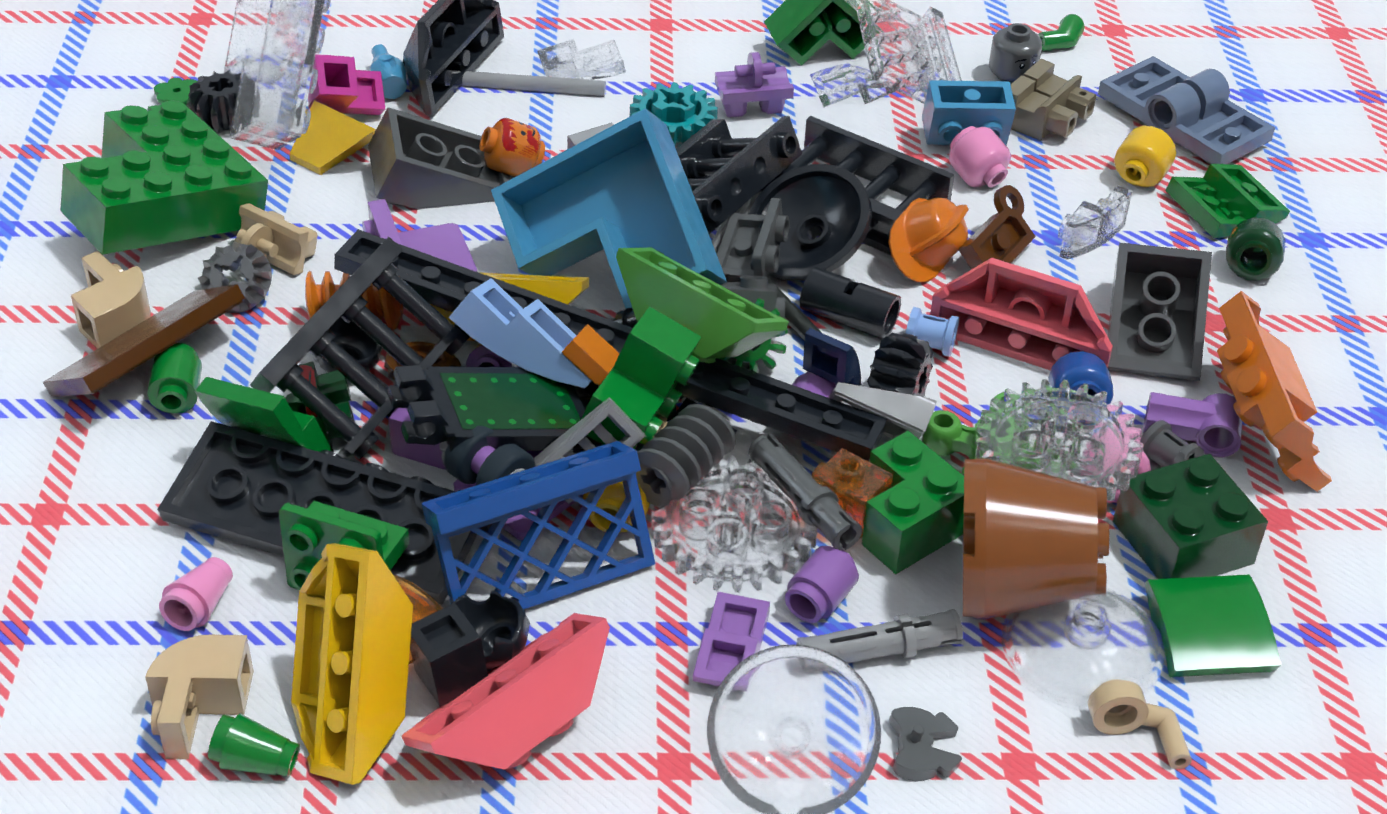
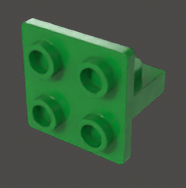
M313 501L308 508L285 503L279 510L287 584L297 590L301 589L312 568L322 558L321 553L327 544L336 543L377 551L390 570L409 545L408 528L317 501Z

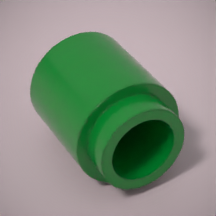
M175 343L154 357L147 395L150 403L157 409L167 413H183L190 410L196 404L198 396L195 393V389L200 385L202 363L197 352L192 347L183 343Z

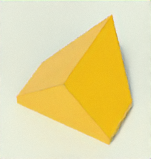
M314 100L289 153L290 160L322 175L370 143L376 129Z

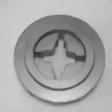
M233 241L232 245L224 248L216 247L215 253L210 259L203 260L204 269L202 276L198 277L202 290L228 286L229 280L224 277L223 270L236 271L240 266L239 271L244 275L248 283L232 281L230 285L238 284L245 299H243L242 303L227 311V313H240L255 307L266 296L272 281V270L266 256L255 246Z

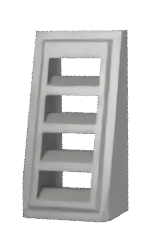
M840 382L836 384L828 396L830 399L886 418L887 422L883 435L892 439L906 431L911 432L919 439L926 431L937 403L936 400L926 397Z
M609 397L534 458L535 467L558 460L563 456L568 457L576 454L572 448L577 443L585 451L596 448L586 437L592 430L605 444L617 441L601 424L607 416L625 434L619 442L631 448L645 437V433ZM569 498L565 501L570 504L573 500Z

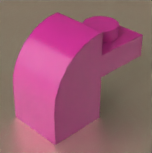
M315 54L305 65L304 71L309 110L314 100L346 114L380 115L386 110L381 71L356 70L355 58L349 56Z

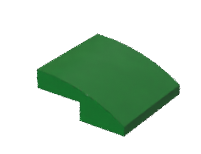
M1210 164L1203 178L1172 176L1165 189L1213 238L1229 237L1233 228L1244 220L1265 218L1277 223L1287 218L1290 212L1287 207L1241 165Z
M205 377L195 389V393L204 406L224 425L238 427L248 432L318 452L321 450H332L315 417L292 411L287 400L282 395L210 377Z
M1250 574L1148 579L1145 582L1154 633H1161L1169 677L1275 672L1281 666L1276 640L1266 608Z

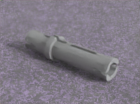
M952 609L946 612L913 618L908 614L897 615L894 621L883 624L842 630L818 636L797 638L796 647L801 669L805 673L811 670L889 655L901 654L903 658L916 656L918 650L962 643L963 630L957 611Z

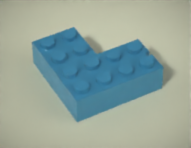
M646 108L491 190L518 269L530 275L552 276L604 249L625 308H632L616 259L618 248L652 247L719 285L727 282L667 125Z

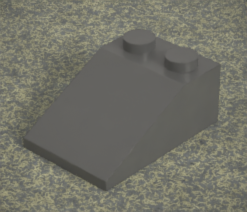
M387 107L368 145L376 198L385 199L387 203L392 205L400 204L414 209L494 202L491 190L511 179L510 175L487 167L484 152L479 148L480 135Z
M1119 242L1114 270L1108 338L1113 346L1108 366L1109 371L1200 381L1212 252Z

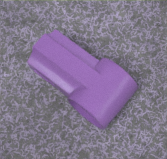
M1151 392L1146 409L1143 433L1155 422L1164 420L1171 425L1174 434L1183 440L1196 442L1204 450L1205 454H1211L1212 457H1227L1237 452L1241 446L1243 421L1234 410L1235 397L1228 394L1216 393L1200 401Z

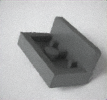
M771 198L766 215L733 213L730 216L717 253L727 282H740V277L746 275L763 276L769 280L770 274L778 271L780 262L779 246L781 242H787L790 228L789 216L783 215L780 198Z

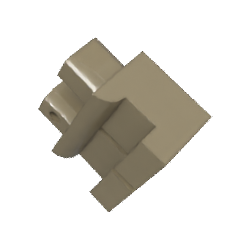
M1041 58L1024 75H1021L1011 84L1016 107L1011 129L1040 141L1050 132L1067 138L1073 132L1077 118L1086 120L1092 115L1096 94L1080 88L1081 75H1075L1069 81L1053 74L1055 64Z

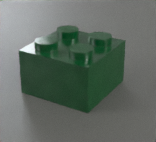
M1206 454L1124 478L1113 523L1157 579L1218 576L1255 564L1268 520L1212 455Z

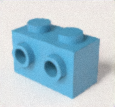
M929 80L922 113L927 145H950L958 133L967 127L974 126L976 128L988 127L992 129L1007 146L1016 111L1010 82Z

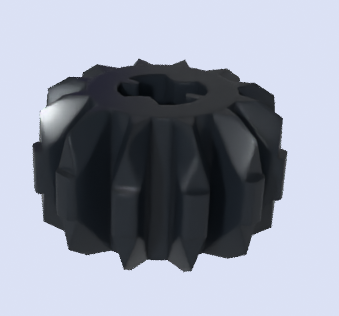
M230 70L221 74L213 71L211 76L198 77V82L189 86V109L211 129H215L217 134L224 130H230L235 133L236 128H247L250 126V121L258 118V91L255 88L254 81L248 80L243 73L233 75Z
M892 332L889 336H885L880 342L879 349L875 351L873 363L870 365L871 371L867 380L869 387L925 397V390L930 382L929 376L933 368L931 364L933 352L928 341L920 340L918 336L906 333L901 335Z

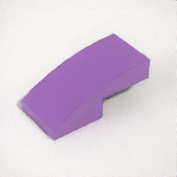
M717 592L709 627L704 630L693 673V681L747 692L763 641L770 613V601Z

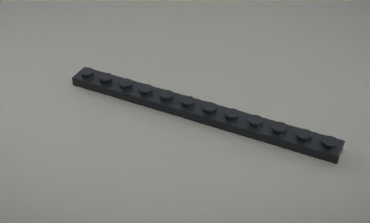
M358 229L334 254V269L352 275L386 239ZM398 244L403 251L393 261V264L399 269L396 274L429 304L444 310L454 312L471 290L492 278L523 309L539 299L576 336L588 324L619 353L633 329L627 325ZM716 358L713 363L699 361L687 384L684 386L678 382L675 387L676 390L682 393L681 396L865 463H869L870 453L879 444L887 422L886 418Z

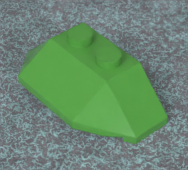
M652 247L618 248L616 259L636 320L639 321L650 306L700 335L701 339L693 353V356L700 359V362L713 363L716 358L739 356L787 329L788 320L765 310L672 260Z

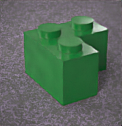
M785 0L764 21L776 45L801 66L829 39L854 59L881 33L868 11L856 0Z
M649 306L629 333L613 368L593 394L581 419L610 397L645 433V437L633 449L636 450L640 443L646 444L654 438L663 424V421L658 416L661 415L668 419L682 395L681 392L675 389L677 383L679 382L685 386L695 371L700 359L693 356V353L701 336ZM608 416L601 422L617 441L625 436ZM593 430L587 434L588 437L598 443L606 445Z
M909 431L871 451L866 495L871 499L866 503L861 545L896 575L964 534V475Z

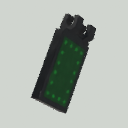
M421 365L395 367L393 374L397 386H389L387 392L392 408H406L411 421H403L401 431L407 444L437 445L446 441L447 445L450 444V452L465 440L474 437L472 429L476 426H484L494 431L486 436L488 446L495 449L505 444H515L525 451H543L578 423L585 412V408L574 385L554 381L521 367L427 366L426 370H424ZM586 435V437L594 444L595 440ZM578 443L572 448V450H584Z

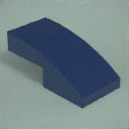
M809 328L805 333L803 369L831 381L835 385L840 382L861 386L860 364L854 348L851 345Z

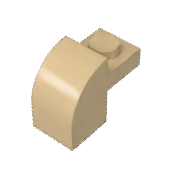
M96 251L81 258L88 287L72 294L71 299L79 331L98 349L150 318L151 311L141 269L135 266L123 271L117 263L112 265L99 251Z
M212 634L190 637L165 649L150 665L145 678L153 706L151 730L153 735H160L165 759H189L199 714H245L254 673L247 635Z

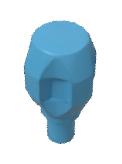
M375 45L371 51L373 60L370 70L381 71L384 97L388 99L398 98L404 94L408 85L404 63L399 58L390 55L384 45Z

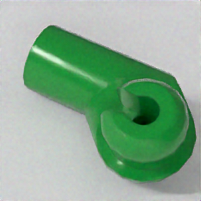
M1068 14L1060 21L1058 30L1040 32L1038 35L1042 40V51L1074 47L1085 29L1082 18L1076 14Z

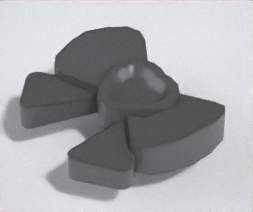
M900 707L891 712L889 723L899 734V754L893 765V771L896 775L918 782L934 778L937 772L944 777H949L959 767L962 760L960 755L932 747L933 738L955 737L957 734L958 726L945 713L939 712L934 716L931 712L916 707Z

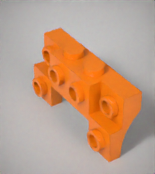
M1240 291L1219 308L1226 324L1223 333L1228 342L1217 349L1224 368L1221 371V377L1233 391L1236 399L1233 407L1239 418L1250 427L1254 425L1260 427L1267 439L1278 449L1280 457L1277 458V462L1283 473L1294 482L1301 480L1318 492L1332 482V480L1316 464L1313 458L1320 451L1312 443L1314 437L1313 429L1304 423L1317 413V409L1290 347L1259 325L1260 305Z

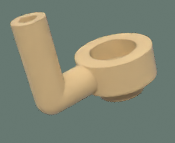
M1114 679L1104 682L1091 693L1088 699V708L1097 730L1105 734L1118 735L1131 732L1141 725L1157 728L1169 766L1173 769H1183L1191 764L1192 759L1175 712L1166 707L1146 703L1143 691L1138 684L1127 680Z

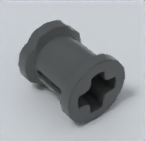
M1159 420L1152 424L1144 432L1138 443V446L1147 457L1161 467L1204 455V450L1195 443L1188 444L1174 434L1171 425L1164 420Z

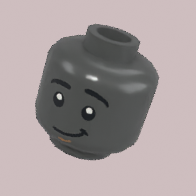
M1014 23L1000 29L992 38L989 68L1000 81L1012 84L1040 60L1042 51L1041 38L1029 26L1021 23Z

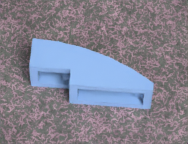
M490 278L471 290L449 316V319L474 340L498 356L527 371L557 382L586 388L593 382L563 355L562 351L576 335L539 299L523 309Z

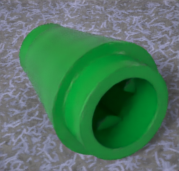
M241 713L235 718L224 714L213 732L208 749V759L219 762L220 769L281 775L289 778L299 756L300 744L290 741V739Z

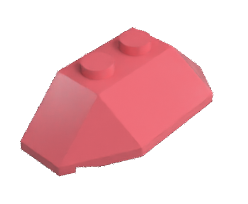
M990 258L939 288L933 294L930 315L949 319L951 316L959 317L956 336L958 341L1051 370L1060 357L1070 352L1079 351L1092 353L1103 360L1107 368L1109 366L1113 346L1082 286Z
M573 613L560 622V625L525 646L518 655L508 662L489 671L487 677L456 699L440 706L401 735L405 745L430 753L503 770L522 764L531 756V750L546 738L556 736L569 729L574 722L573 718L591 705L610 629L606 618Z

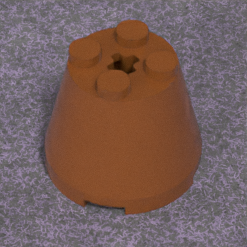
M987 458L964 459L963 616L985 620L1093 595H1106V563H1098V559H1103V556L1109 555V523H1098V519H1106V487H1094Z

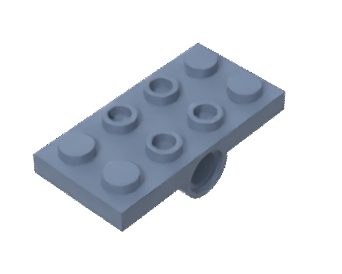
M1152 56L1100 81L1098 95L1113 103L1115 107L1139 119L1146 126L1157 127L1165 131L1175 144L1188 149L1208 164H1229L1272 141L1275 130L1274 126L1228 100L1230 94L1229 84L1224 75L1216 69H1205L1189 77Z

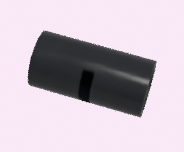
M814 267L804 282L800 295V308L884 338L890 335L897 322L901 308V297L864 283L855 282L853 279L822 268Z

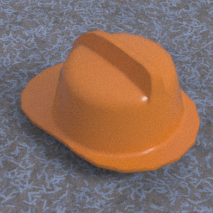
M917 198L895 220L889 234L890 252L897 268L907 278L915 282L930 281L938 275L951 257L959 251L958 249L968 239V228L964 219L969 210L966 204L956 206L946 198L930 200Z

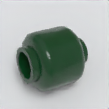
M1250 218L1240 222L1233 228L1227 241L1226 260L1229 268L1238 277L1248 281H1260L1271 277L1279 270L1284 261L1286 240L1282 230L1274 222L1265 218Z

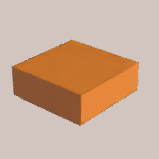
M588 324L562 351L563 355L596 385H600L620 354Z

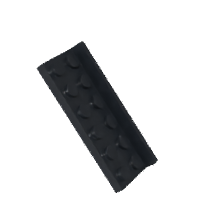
M211 421L157 509L163 521L284 557L279 510L285 503H290L308 508L313 501L408 528L409 545L390 571L407 595L443 605L448 595L432 528L425 521L421 503L457 491L436 486L423 477L413 476L408 478L391 473L374 463L363 465L343 459L338 454L329 450L318 452L248 432L238 427ZM491 524L480 528L487 532ZM468 531L449 537L453 557L464 563L478 534Z

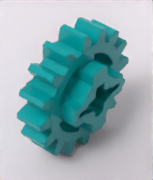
M676 82L672 83L671 88H667L660 83L656 84V89L653 91L644 88L642 89V96L634 95L633 104H630V116L646 108L667 125L674 146H676V143L683 144L711 120L717 119L718 107H715V99L707 98V91L695 92L693 91V85L690 84L684 88H679Z

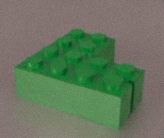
M168 100L162 102L161 105L148 106L147 110L140 106L130 105L123 107L122 110L104 112L101 158L86 157L79 162L63 164L60 211L104 255L240 230V205L250 203L265 211L268 179L183 102Z

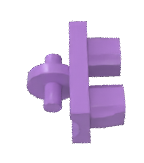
M759 52L749 53L747 65H735L734 71L715 72V85L726 116L729 118L742 117L747 113V102L759 101L762 112L767 114L782 113L785 100L794 96V87L788 80L785 66L776 67L774 62L762 63Z

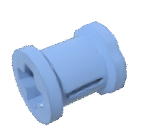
M913 307L906 334L918 336V339L928 341L930 348L941 350L942 355L950 357L957 336L959 317L951 316L949 319L923 314L921 308Z

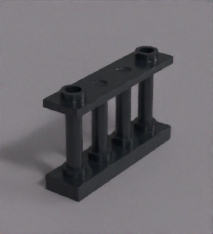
M790 116L781 117L757 138H732L725 119L711 120L676 148L708 234L713 232L802 155Z
M810 116L806 119L804 149L801 150L802 155L771 181L773 182L781 175L793 169L811 165L816 159L830 165L842 167L854 175L871 181L865 189L871 201L872 219L863 243L891 255L889 234L895 220L917 198L927 200L946 198L951 201L955 174ZM768 183V184H767L763 189H761L760 191L762 192L770 183ZM888 189L907 196L896 208L876 201Z
M389 236L270 360L250 384L252 388L271 392L276 386L283 393L288 389L347 442L337 453L343 459H347L353 454L360 460L379 439L373 430L393 408L387 395L388 388L333 340L336 335L330 329L340 318L347 324L352 320L401 366L421 365L424 370H426L427 366H432L444 351L453 356L470 337L458 325L451 324L396 274L399 269L393 264V261L403 249ZM371 285L375 286L378 290L383 287L440 339L424 358L365 307L368 302L362 295ZM308 352L316 358L321 355L379 407L362 427L358 426L301 375L304 370L298 363Z

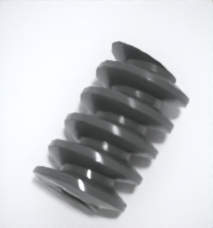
M701 404L688 405L637 452L641 471L636 472L638 484L646 495L647 502L662 508L668 506L671 500L684 498L688 494L689 489L700 482L701 477L710 473L712 467L720 463L724 455L734 449L736 444L735 433L730 423L720 413L711 407Z

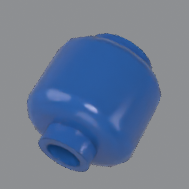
M1084 351L1070 352L1060 357L1052 366L1048 376L1052 403L1060 414L1070 420L1078 422L1089 421L1101 416L1109 408L1114 396L1113 383L1107 366L1103 360L1092 353Z

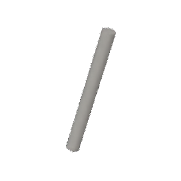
M450 70L452 74L461 72L457 70ZM466 71L464 73L462 84L460 85L605 97L606 81L473 71Z

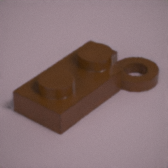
M1006 185L996 190L994 205L998 213L992 215L958 249L971 269L990 258L1011 263L1036 237L1022 217L1025 206L1024 200L1015 187ZM1006 197L1010 199L1012 203V209L1008 206L1006 202Z

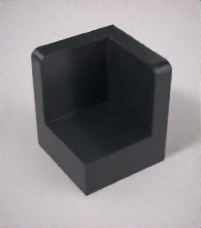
M455 603L412 623L410 652L414 668L439 706L456 699L488 676L481 637Z

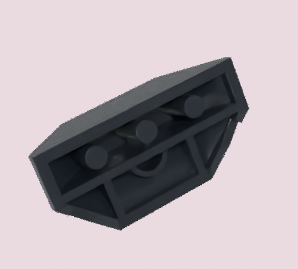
M438 0L417 21L404 50L403 63L407 72L409 88L426 115L433 116L462 84L464 73L466 71H474L504 38L499 2L495 0ZM450 70H457L461 72L452 74Z

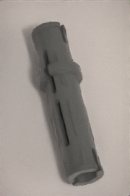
M768 433V436L763 434L752 442L748 453L750 458L796 504L799 516L805 523L818 528L832 546L840 551L842 547L845 550L851 548L859 540L862 528L859 523L838 504L837 495L829 487L819 485L774 435Z

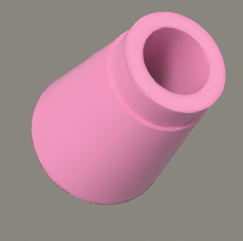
M211 557L167 585L162 592V599L159 603V609L165 621L181 631H190L204 626L227 588L228 583L233 578L230 566L220 558Z

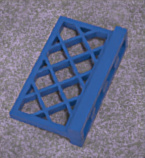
M615 441L422 502L425 521L432 528L450 604L461 595H465L474 577L496 587L494 591L500 593L502 597L506 593L513 596L511 599L519 601L524 610L655 565L636 472L641 471L637 450L619 441ZM622 482L626 498L615 516L596 506L606 486ZM590 492L586 500L578 496ZM571 498L581 504L582 507L569 530L565 532L550 524L547 520L558 502ZM541 508L537 516L529 512ZM592 511L612 521L597 549L577 538ZM521 514L534 522L519 548H516L497 537L508 518ZM629 514H630V519H631L632 526H630L629 524L625 523L626 520H627V518H628V516H629ZM491 524L487 532L480 528ZM543 527L563 537L549 565L528 554ZM624 528L634 534L638 554L618 561L608 556L607 553L620 530ZM468 531L483 537L469 565L453 557L449 537ZM493 544L515 554L500 581L478 571ZM573 544H576L592 553L593 556L582 574L569 577L560 572L559 569ZM524 560L545 570L534 590L522 594L510 588V585ZM603 560H605V561H607L608 563H610V564H608V565H605V566L600 567V565L602 564ZM456 567L465 571L460 580ZM555 576L561 579V581L552 583Z

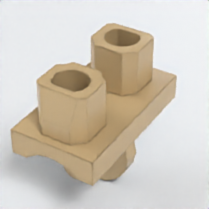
M250 203L240 205L241 229L238 231L235 241L246 245L252 244L266 256L270 264L292 275L303 273L305 258L315 254L317 232L306 226L298 227L285 221L283 215L274 211L266 212Z

